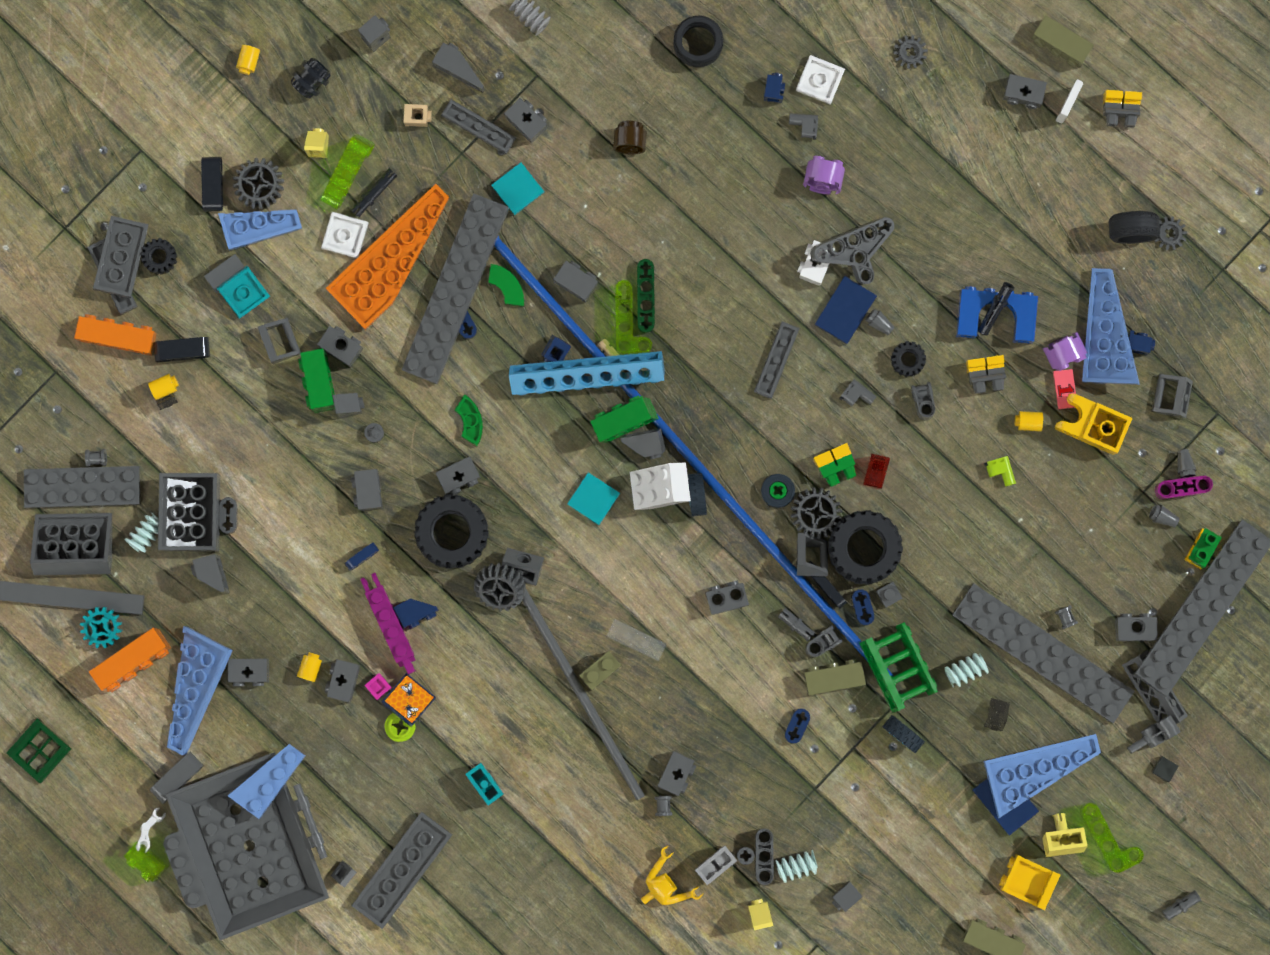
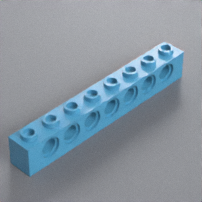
M662 351L512 365L509 369L512 395L520 396L528 393L543 394L549 391L562 392L570 389L582 390L591 387H618L623 384L638 385L644 382L658 383L664 381L665 375Z

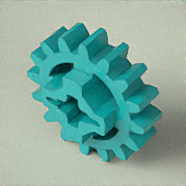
M95 607V612L89 610L90 616L84 615L83 619L86 621L80 623L84 627L80 633L86 634L83 640L89 639L88 645L90 646L96 643V648H99L101 644L103 648H107V643L114 645L113 639L119 640L120 637L117 633L123 631L118 628L119 625L123 624L122 622H117L119 615L113 616L114 610L112 609L107 612V607H103L102 611H100L99 607ZM96 615H104L100 620L93 618ZM110 621H112L114 629L111 628ZM103 623V624H104L103 628H104L105 630L99 631V628H100V627L97 626V625H100V624ZM89 626L92 627V634L89 631ZM102 635L109 637L106 640H98Z

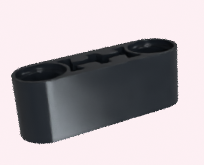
M202 157L203 212L223 211L222 157Z
M209 337L153 342L155 362L210 357Z

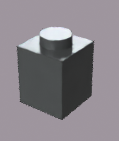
M848 881L831 897L834 899L832 904L839 911L843 909L846 912L863 896Z

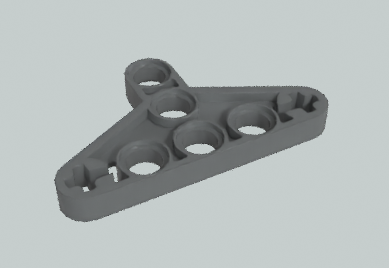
M887 217L879 218L820 243L811 249V258L819 263L849 265L852 267L858 283L870 284L874 280V271L870 258L892 233L894 222ZM884 223H887L885 229H877V227H881L884 225ZM868 227L872 230L870 238L865 236V230ZM852 234L856 237L854 245L849 243V237ZM836 241L840 244L838 252H835L832 247ZM819 251H828V253H823L821 257L817 256ZM858 252L862 254V261L860 263L855 261V255ZM864 270L869 275L866 281H863L861 278V273Z

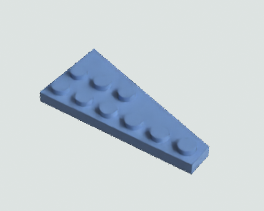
M1092 268L1085 343L1087 351L1085 355L1087 358L1084 359L1082 382L1140 385L1113 270Z
M183 626L184 639L180 647V651H182L181 662L178 663L174 692L176 693V699L172 707L174 714L173 721L170 724L167 744L169 749L183 756L187 754L233 651L187 626Z
M1096 734L984 761L998 818L1100 754L1101 751Z

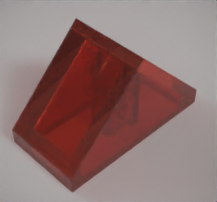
M871 453L863 485L882 489L890 461L889 457Z

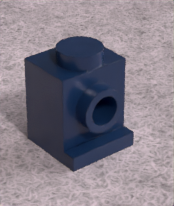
M772 73L767 75L763 101L783 102V96L780 95L784 94L785 83H782V74Z
M1133 330L1128 332L1132 353L1148 355L1150 351L1154 350L1155 340L1148 337V334L1137 332L1134 335Z
M552 334L541 353L544 357L543 361H563L571 346ZM553 348H557V352L555 354L551 353Z

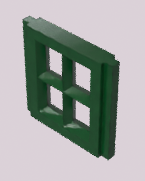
M37 718L6 754L41 784L72 748ZM42 731L48 736V739L38 748L31 741ZM52 740L59 748L49 758L42 750ZM29 744L36 752L26 762L19 754ZM40 754L47 761L36 771L30 766V763Z

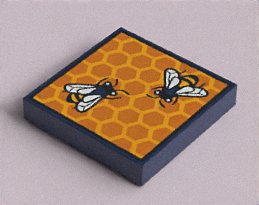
M406 673L385 697L382 704L412 727L436 697Z

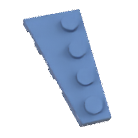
M297 210L218 213L229 251L302 229Z

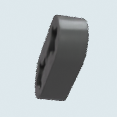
M226 497L221 500L219 505V528L225 534H232L236 531L238 525V505L234 499ZM227 501L234 505L233 508H230V514H227V509L223 507L227 504ZM227 517H230V523L233 524V527H230V530L227 531L223 524H226Z

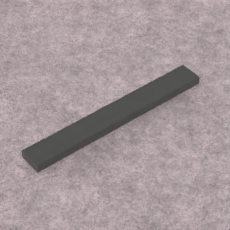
M0 581L1 601L95 610V607H99L100 611H102L103 607H107V611L113 609L114 612L143 615L144 595Z

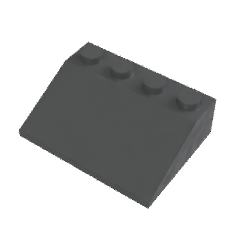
M159 473L158 550L219 552L220 475L218 473Z
M112 513L35 514L30 558L33 574H111Z

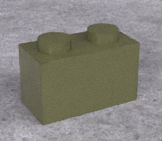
M608 651L579 676L591 690H594L618 670L621 664Z

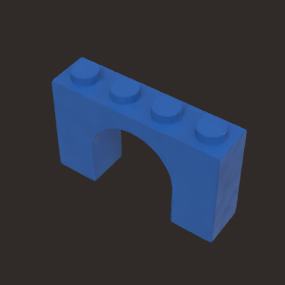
M969 286L961 289L956 337L973 339L977 337L979 313L984 306L993 303L994 296L999 292H995V289L991 288L978 291L976 287ZM1012 291L1007 300V307L1012 311L1015 320L1013 342L1032 344L1035 339L1038 296H1033L1034 293L1022 292L1021 295L1014 294L1015 291Z

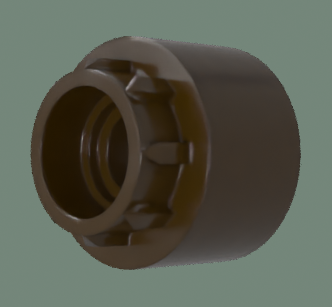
M631 120L620 122L618 127L614 129L613 150L618 153L631 155L644 153L646 151L647 131L643 129L642 123Z

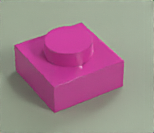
M380 673L364 685L376 700L392 688Z

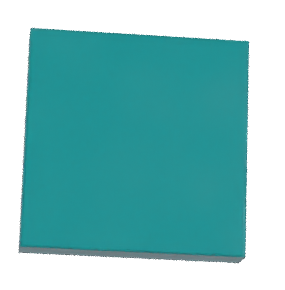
M522 162L491 185L514 216L545 193Z
M245 266L217 287V290L239 319L270 297L248 266Z
M588 472L567 505L597 525H600L620 493Z

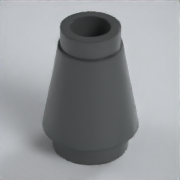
M873 309L865 320L869 326L887 336L894 329L892 323L880 310Z
M1179 450L1177 453L1178 474L1180 478L1196 476L1195 472L1197 469L1189 450Z
M1155 504L1149 514V518L1155 523L1175 528L1179 522V517L1163 505Z

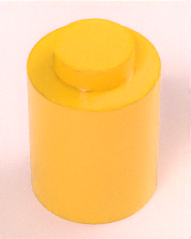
M242 45L236 65L240 73L250 75V73L255 72L260 50L249 45Z
M170 374L148 383L155 400L176 392V387L179 386L176 377H171Z
M1019 411V415H1015L1014 425L1018 426V430L1042 431L1043 412Z
M308 652V656L303 655L297 677L315 682L322 662L319 659L320 655Z

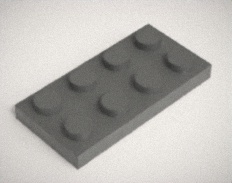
M111 216L93 290L131 298L149 224Z

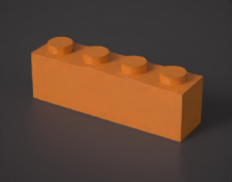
M85 314V317L79 316L74 339L80 342L152 356L153 342L156 340L157 333L152 331V327L141 325V328L133 327L134 324L129 322H122L121 325L116 324L113 319L104 318L101 321L96 320V316Z

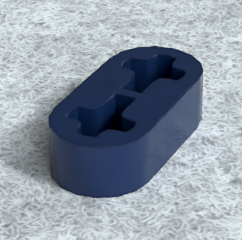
M467 311L463 324L467 323L469 328L473 327V330H471L472 334L463 333L465 331L463 324L459 332L463 338L472 339L477 334V328Z
M373 542L344 564L349 571H352L374 556L379 549Z
M863 589L855 591L852 595V603L856 618L861 625H869L875 618L870 596ZM858 593L866 596V599L863 600L864 606L862 607L860 601L855 600L858 597ZM863 608H865L867 614L871 615L868 618V622L860 618L863 615Z
M797 709L793 713L785 731V739L789 743H798L802 739L810 721V714L807 710ZM804 712V716L807 719L806 721L802 720L799 726L797 725L798 718L796 714ZM795 726L798 727L796 733L799 735L798 739L790 740L788 732H793Z

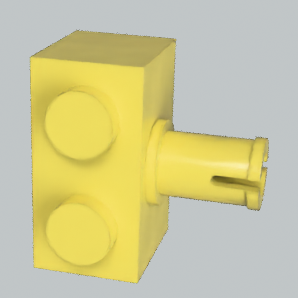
M1059 813L1053 815L1056 831L1046 832L1042 838L1046 857L1082 853L1087 848L1084 828L1068 829L1065 813H1061V816H1059Z

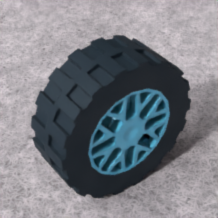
M702 473L688 474L691 517L707 515Z
M893 715L882 726L915 754L925 742Z

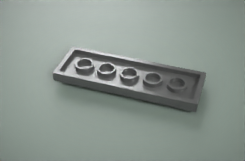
M140 466L24 469V508L141 505Z
M421 812L352 904V907L383 929L453 834Z

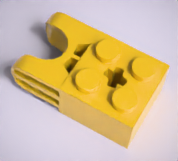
M1068 394L1067 402L1077 409L1079 418L1076 423L1057 422L1055 429L1109 454H1117L1132 418L1077 394ZM1105 425L1107 426L1106 429L1109 430L1106 433H1104L1102 430V427Z

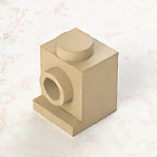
M405 104L404 125L407 127H427L428 122L432 120V111H428V105ZM417 114L422 115L420 120L415 119Z

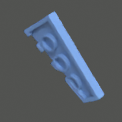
M288 744L230 793L228 797L260 819L306 755L291 744Z

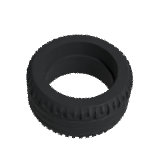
M695 15L684 19L674 33L673 45L675 53L683 63L691 67L710 65L716 61L722 52L723 33L721 28L714 20L702 15ZM701 27L710 31L715 40L713 49L701 56L688 53L682 44L683 35L688 30Z
M1122 212L1112 215L1109 219V237L1113 242L1123 244L1145 243L1154 241L1160 236L1159 216L1154 212Z

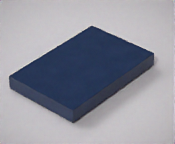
M844 276L816 321L815 326L847 345L877 295Z
M988 777L972 790L1008 836L1039 812L1030 799L998 818Z

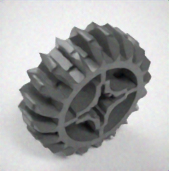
M254 158V164L247 160V167L244 164L240 165L243 171L236 170V173L240 176L233 177V180L238 182L233 184V188L238 189L234 193L236 196L241 195L238 200L240 202L245 200V206H249L251 203L252 209H255L258 204L259 208L263 209V204L265 203L269 208V201L272 200L275 204L277 201L274 197L281 198V194L277 191H284V187L279 185L284 183V179L280 178L283 174L282 172H277L279 169L277 165L272 167V161L266 164L265 158H262L261 163H259L258 158ZM258 170L254 177L246 178L250 172ZM265 170L272 174L274 184L264 180ZM261 178V182L264 184L259 185L258 187L255 184H253L258 183ZM244 184L253 187V197L245 193ZM272 189L266 196L259 198L264 190Z
M815 487L812 488V494L806 489L804 491L806 497L800 493L798 497L801 501L796 499L793 501L798 507H791L792 511H796V514L790 515L791 518H797L792 524L797 525L799 523L800 526L797 528V531L799 532L803 528L805 530L803 533L810 532L812 538L814 534H817V538L821 539V533L828 537L827 530L832 533V526L838 524L835 520H842L841 516H837V513H842V509H836L841 503H833L836 496L833 495L830 499L828 497L830 494L829 490L823 495V488L819 489V493H816ZM816 498L814 507L802 508V505L807 500ZM822 499L830 505L832 514L822 509ZM819 504L818 509L819 513H822V516H818L814 523L815 518L814 514H811V511H815L817 505ZM801 513L811 518V528L803 522ZM820 519H831L826 527L816 529Z
M491 563L489 567L485 566L480 570L474 580L476 597L480 598V603L485 602L486 607L491 606L492 610L498 608L501 612L503 608L507 611L510 608L515 609L525 596L526 584L524 583V578L520 577V572H514V567L508 568L507 564L501 566L498 563L495 566Z

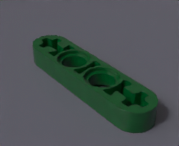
M642 259L637 265L638 329L645 334L652 332L655 326L654 264L649 259ZM644 263L651 267V269H648V277L652 276V279H640V276L644 277V270L640 269ZM643 282H649L651 289L648 292H644L641 290L640 285ZM645 300L649 301L652 305L648 311L642 310L640 306ZM652 313V317L648 316V323H652V326L644 329V326H641V323H644V316L640 317V314L648 315Z

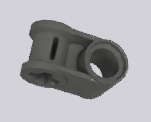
M927 382L926 385L916 387L912 385L911 393L918 417L922 420L931 419L936 411L931 383ZM924 406L929 407L931 414H923L921 408Z
M833 626L827 628L806 644L805 652L809 657L816 658L843 642L833 631ZM811 644H817L819 646V652L817 654H813L810 652Z

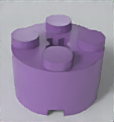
M813 156V160L807 163L803 186L806 188L808 185L810 186L809 190L820 194L830 195L831 191H836L835 194L840 193L845 172L843 162L839 160L829 161L824 160L825 158L821 156Z
M1078 332L1072 333L1074 337H1068L1067 335L1048 344L1049 349L1048 347L1042 348L1052 369L1061 371L1069 367L1068 363L1072 361L1077 363L1087 358L1085 355L1087 351Z

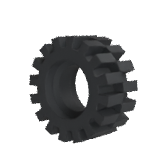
M158 238V240L152 239L151 242L148 241L146 243V246H143L141 260L150 272L161 275L164 272L168 273L170 269L174 268L173 265L177 263V254L175 248L167 240H162L161 238ZM161 249L165 251L166 259L158 264L153 262L152 254L154 251Z
M906 341L905 343H900L892 353L891 365L900 376L913 377L919 374L925 366V351L919 344H915L916 342ZM906 352H911L915 355L916 362L912 366H905L901 361V356Z

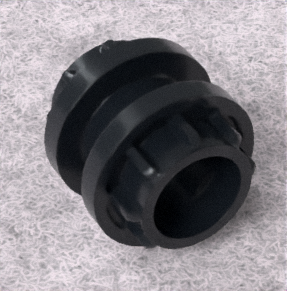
M311 58L309 61L304 60L302 62L304 69L301 73L295 70L292 73L293 78L291 80L292 86L307 99H310L313 95L317 97L320 94L317 88L321 84L327 86L330 83L328 79L331 76L330 71L315 58Z

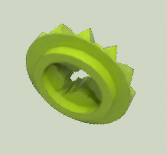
M392 713L385 721L387 736L396 742L410 739L415 732V724L410 727L403 721V725L408 727V729H402L398 735V728L392 726V724H399L401 719Z

